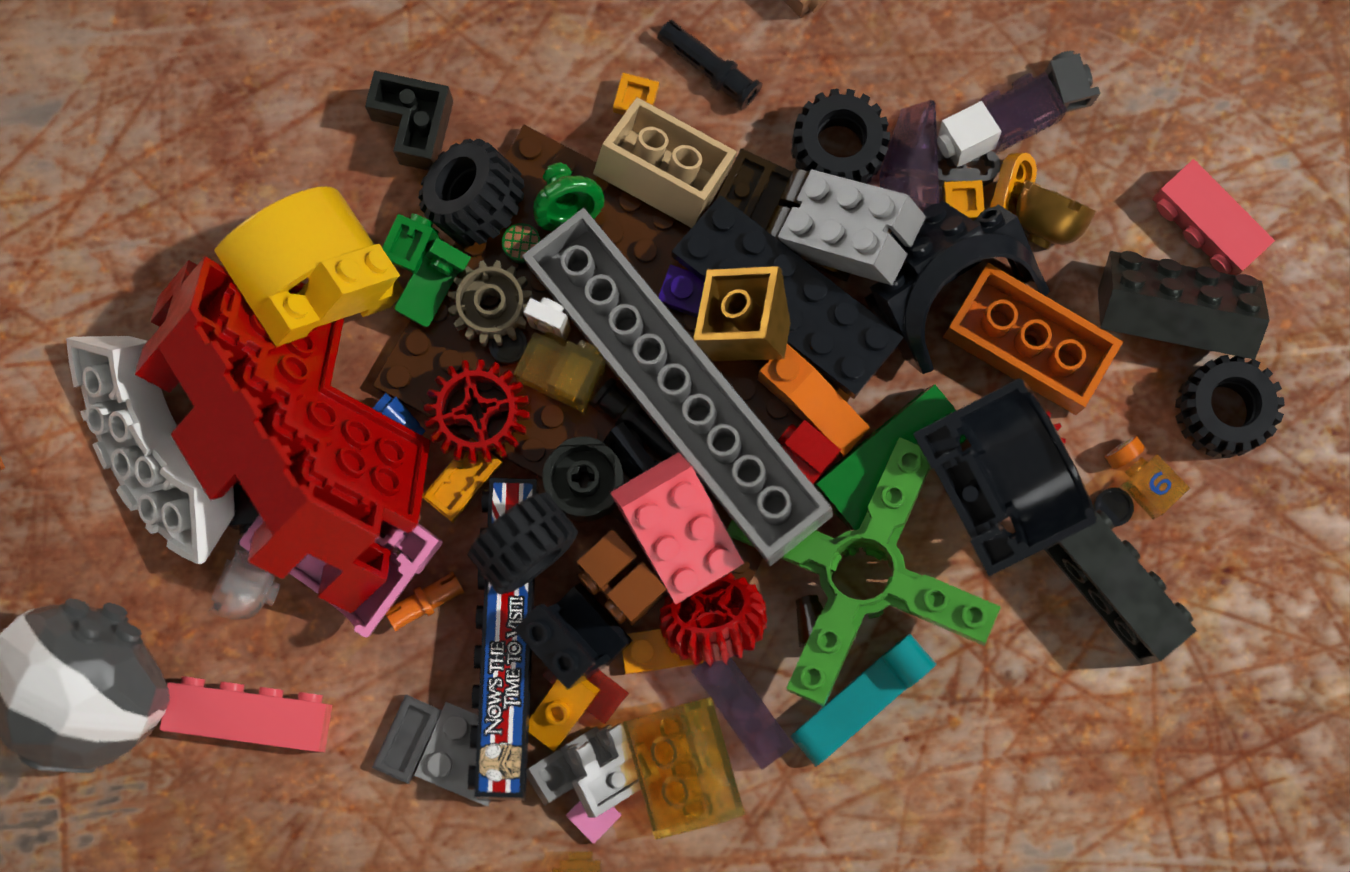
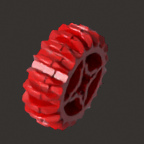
M483 359L477 360L476 370H471L468 361L464 360L461 362L464 372L457 374L455 368L450 366L447 368V372L451 377L449 381L440 376L435 378V382L442 389L440 392L434 389L427 391L428 397L437 402L436 404L428 403L424 405L423 410L425 413L435 415L425 420L424 423L428 429L438 428L430 435L433 443L445 439L440 447L443 454L449 453L456 447L453 458L457 462H460L465 453L468 452L470 465L477 464L478 454L483 453L486 464H491L493 460L491 451L497 450L499 456L505 458L507 453L502 446L504 443L507 442L513 448L519 446L518 441L512 434L515 432L525 435L527 432L526 427L517 423V421L530 419L529 411L518 409L529 404L528 396L524 395L516 396L523 389L520 381L508 385L514 376L510 370L505 371L498 377L500 372L499 363L494 362L490 366L489 371L486 372ZM476 383H485L496 387L506 396V399L483 398L479 394ZM465 386L464 402L460 406L452 408V412L446 413L451 397ZM473 395L482 410H487L486 413H482L483 418L480 419L481 429L473 416L467 415L468 411L473 412L471 409L474 405ZM509 411L503 428L489 439L488 427L490 422L494 418L502 416V412ZM452 424L471 426L475 431L478 442H469L456 437L449 431L447 426Z
M732 572L677 604L673 602L670 596L664 597V607L660 608L661 634L665 638L671 653H676L681 661L690 658L694 666L701 661H706L711 667L714 661L722 660L727 665L728 658L733 656L742 659L743 650L753 651L755 643L763 640V633L767 628L765 601L762 599V595L757 590L756 585L749 584L745 577L735 579Z

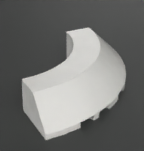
M131 336L66 338L73 387H81L87 409L80 411L83 421L87 422L89 429L98 439V442L92 445L103 469L111 468L121 485L116 489L117 493L130 511L138 510L141 519L146 523L145 528L151 534L158 532L168 540L167 548L196 564L205 563L235 515L233 487L221 498L214 500L208 498L171 436L177 425L165 402L161 388L135 375L142 348L148 341Z

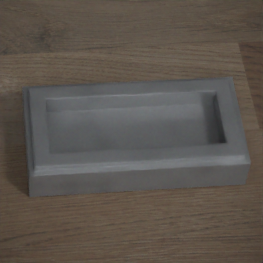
M406 694L372 768L410 784L442 710Z

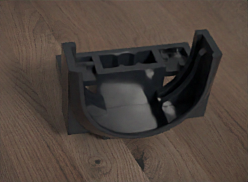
M945 201L930 205L923 211L926 218L911 247L904 246L892 231L890 233L908 255L893 285L877 282L870 287L872 293L866 296L865 300L868 306L874 309L882 320L904 337L898 348L903 358L922 374L934 370L925 341V324L935 297L945 285L981 263L983 259L992 257L1007 258L1017 280L1028 284L1045 296L1050 292L1018 216L999 204L984 210L975 220L970 219Z

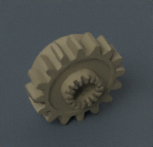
M484 260L480 261L479 268L474 271L467 266L465 268L467 275L464 279L456 277L453 280L458 288L457 292L448 293L449 300L456 303V305L448 308L449 314L452 317H459L454 322L455 328L459 331L467 327L466 339L471 341L478 335L483 347H486L489 338H494L498 347L502 346V337L508 335L513 341L516 340L517 337L514 329L516 327L525 330L528 328V324L523 318V315H525L524 310L527 306L525 302H529L530 298L534 299L532 291H522L528 284L525 276L516 279V268L511 266L504 270L502 269L501 262L496 260L493 267L487 266ZM496 296L500 298L501 303L495 310L487 311L481 308V304L486 297Z

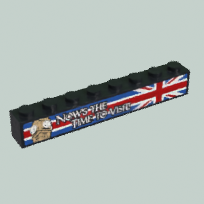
M490 478L489 489L482 490L481 498L482 513H488L487 527L519 502L539 494L537 479ZM481 528V529H480V534H481L486 528ZM478 569V590H484V605H477L476 629H482V645H475L474 669H480V685L473 684L472 709H478V725H471L470 749L477 750L476 765H469L468 790H475L474 797L477 799L526 801L532 650L514 629L534 609L535 578L513 592L498 595Z

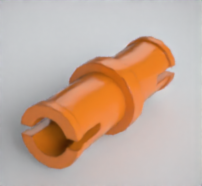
M451 571L448 575L423 589L420 586L415 588L413 595L391 606L386 616L395 632H397L403 626L425 614L428 617L435 613L433 609L465 592L455 574Z

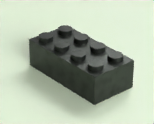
M1110 251L1098 288L1101 329L1254 360L1270 321L1262 281L1247 274L1235 276L1220 273L1214 268L1207 266L1198 268L1185 266L1172 259L1155 260L1145 258L1132 251H1124L1122 253Z
M1098 509L1095 511L1097 522L1094 525L1044 550L1141 665L1161 662L1197 631L1191 624L1193 617L1179 602L1174 604L1164 592L1167 590V587L1162 579L1153 571L1148 573L1138 562L1141 558L1138 551L1128 541L1124 540L1122 542L1112 531L1114 528L1113 522L1102 510Z

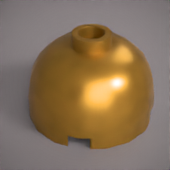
M1025 180L1016 203V216H1018L1021 226L1030 233L1028 240L1046 249H1049L1051 243L1066 245L1075 242L1085 233L1096 213V210L1055 191L1044 189L1041 185L1029 180Z

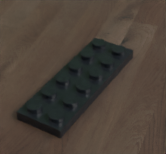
M721 195L672 250L671 257L704 283L707 270L779 266L782 270L791 323L787 344L818 372L853 399L857 397L904 338Z

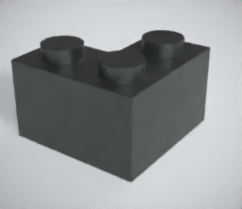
M374 70L365 107L371 121L399 127L393 150L399 164L427 170L431 163H435L438 159L437 156L442 150L454 102L449 86Z

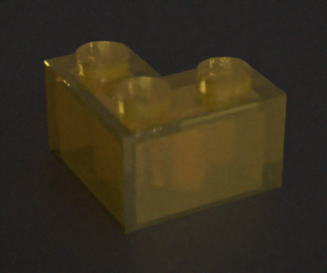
M534 332L513 374L517 382L520 381L522 384L586 414L590 402L606 374L604 357L599 356L600 352L597 347L581 340L576 345L550 332H546L544 336Z

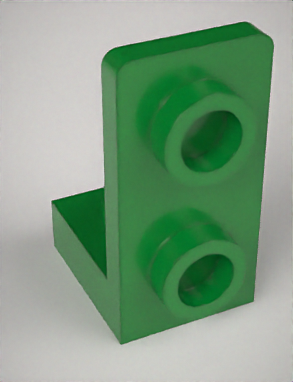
M414 213L411 214L410 218L397 214L382 247L393 265L414 274L418 273L431 242L435 238L441 239L439 237L440 232L432 227L433 223L430 220Z
M435 238L429 246L418 273H413L394 306V310L422 327H428L454 282L453 280L459 273L465 270L471 257L441 239Z

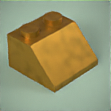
M780 267L707 270L693 338L694 342L712 361L784 359L791 323Z

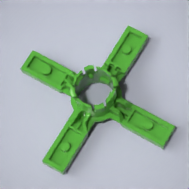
M899 437L868 505V511L860 529L846 531L837 538L815 530L781 557L785 561L818 574L821 588L828 597L786 687L788 692L824 707L864 616L868 614L869 619L878 618L884 614L883 609L889 605L985 646L1001 606L928 575L922 576L906 569L904 557L896 546L931 468L919 445ZM732 520L727 529L729 536L753 546ZM859 548H862L866 555L872 556L879 561L882 559L888 561L893 577H889L883 593L875 598L866 600L849 598L841 593L832 581L833 574L842 560L841 555L844 554L845 558L849 555L854 556L856 553H859Z

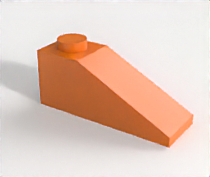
M789 344L786 346L784 359L769 360L759 371L757 380L803 421L805 419L841 449L840 454L843 457L870 429L867 423L827 380Z

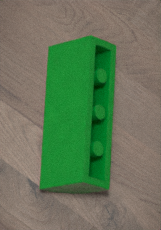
M935 384L925 388L845 457L827 470L813 486L831 506L833 513L851 530L860 529L868 511V505L899 437L919 445L913 435L914 432L957 410ZM964 435L960 437V444L967 439Z

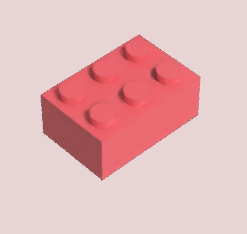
M680 452L610 492L656 576L667 588V593L675 604L744 564L693 467Z

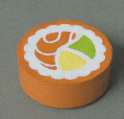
M1135 435L1112 449L1104 458L1112 469H1118L1144 451L1145 446L1138 436Z

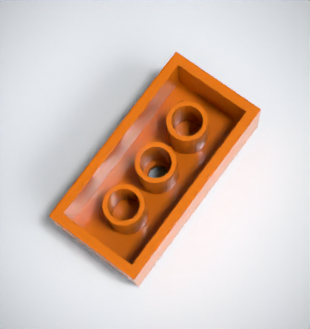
M990 263L986 264L943 338L1015 380L1023 379L1033 391L1074 415H1077L1086 407L1123 344L1122 340ZM1025 337L1033 338L1036 346L1029 344Z

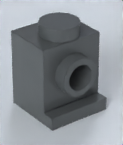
M1065 51L1052 58L1044 72V76L1056 114L1059 115L1093 106L1100 95L1099 87H1090L1093 84L1092 73L1087 64L1083 65L1080 53L1074 54V51Z

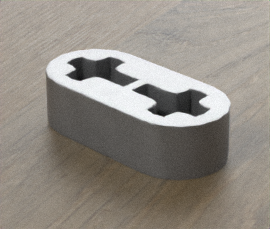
M939 149L930 157L926 172L931 182L939 186H943L944 182L982 180L983 186L994 181L1000 171L1001 164L997 154L990 151L960 166V168L950 169L948 175L945 176L942 175V170L935 168V166L939 165L941 159L947 160L948 166H955L950 157H944ZM979 159H983L984 164L991 166V168L988 169L985 175H980L979 169L967 168V166H975Z

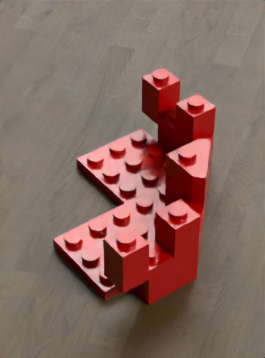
M206 256L198 265L188 260L158 296L151 323L159 326V329L142 348L135 375L169 393L180 382L194 408L173 430L171 436L208 498L214 500L223 497L239 480L264 522L253 534L247 562L284 579L310 554L327 563L323 566L317 597L352 614L387 581L391 550L374 542L379 538L382 520L407 533H410L418 526L430 440L331 386L344 318L313 328L306 337L276 347L225 267ZM300 282L288 290L290 294H298L305 284Z

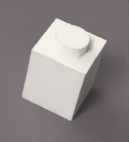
M980 101L942 120L937 144L944 157H950L958 168L996 149L1001 130L984 103Z

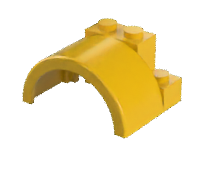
M322 186L302 190L272 203L237 226L214 249L216 255L276 347L304 338L313 328L357 313L365 317L388 309L399 299L404 290L397 280L400 274L381 245H374L341 193L333 187ZM308 278L309 281L298 294H290L288 292L295 285Z

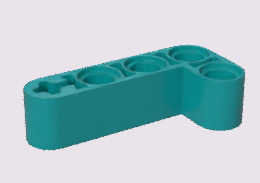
M911 633L906 635L790 735L791 739L814 766L817 767L907 688L912 687L929 673L937 663Z

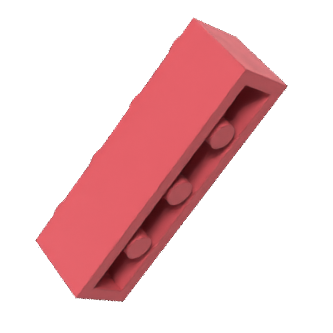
M181 676L180 684L169 682L167 684L170 702L161 719L160 731L325 752L332 705L322 703L323 695L299 692L298 700L283 698L284 690L260 687L259 695L243 693L245 685L229 682H220V688L213 689L204 687L205 679Z

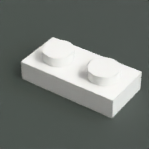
M544 297L541 302L530 298L524 310L530 327L565 343L571 331V326L567 315L563 313L564 307Z

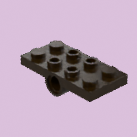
M741 148L718 197L720 195L782 242L778 235L792 207H800V203L796 199L810 172L802 169H794L792 172ZM805 260L811 266L847 282L851 274Z

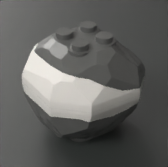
M69 598L63 604L48 605L26 611L0 633V739L9 750L17 753L20 760L27 766L44 771L92 773L97 767L114 762L137 746L152 733L165 714L170 702L167 684L159 666L140 637L141 631L128 622L126 617L127 610L122 606L106 603L103 605V608L90 607L79 599Z

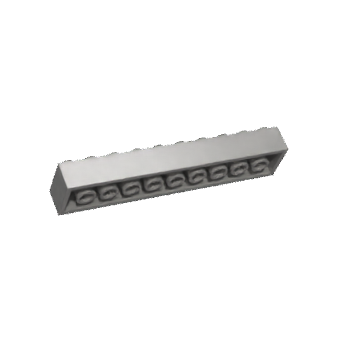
M582 208L522 255L531 272L552 298L564 307L563 311L676 451L680 452L689 462L697 477L769 566L778 561L833 517L831 506L585 208Z

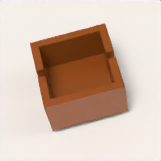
M612 529L577 561L578 567L581 570L577 576L593 596L600 591L608 601L604 604L605 609L620 625L627 621L631 626H634L667 595V588L642 562L611 589L638 564L634 560L637 555Z

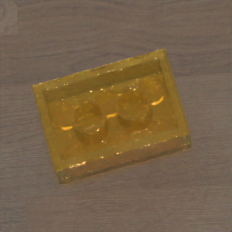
M712 697L622 722L655 840L717 825L745 815Z

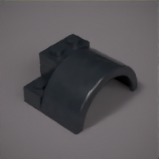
M1016 379L913 433L931 469H935L971 537L970 542L988 576L1097 522L1094 506L1073 460L1045 409L1030 386L1023 379ZM962 435L972 445L962 450L960 445V437ZM1010 517L1015 533L1008 532L1000 522Z

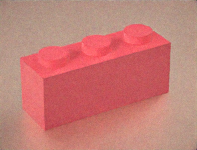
M1195 159L1191 160L1152 198L1156 203L1158 212L1168 221H1174L1183 230V236L1187 242L1195 248H1201L1211 258L1210 263L1212 267L1220 273L1235 276L1240 274L1275 241Z

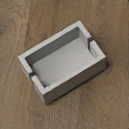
M811 169L796 199L800 203V207H792L778 238L804 260L893 285L908 254L887 231L890 228L904 246L911 247L926 216L907 194Z

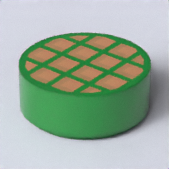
M517 223L510 226L503 234L502 247L505 255L512 262L526 264L522 255L541 240L534 227L525 223Z

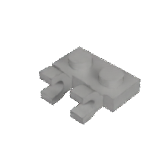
M617 724L614 727L607 725L595 732L601 745L612 755L610 759L600 765L596 760V755L590 743H585L582 746L575 744L563 751L570 765L580 774V777L571 783L588 818H596L658 779L642 744L636 743L630 746L622 724Z

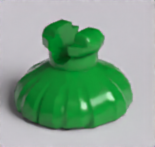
M559 162L549 165L543 175L547 185L538 193L533 205V214L537 225L543 230L553 232L582 208H585L590 216L595 219L604 207L605 199L602 188L593 179L580 175L571 176L572 171L566 164Z

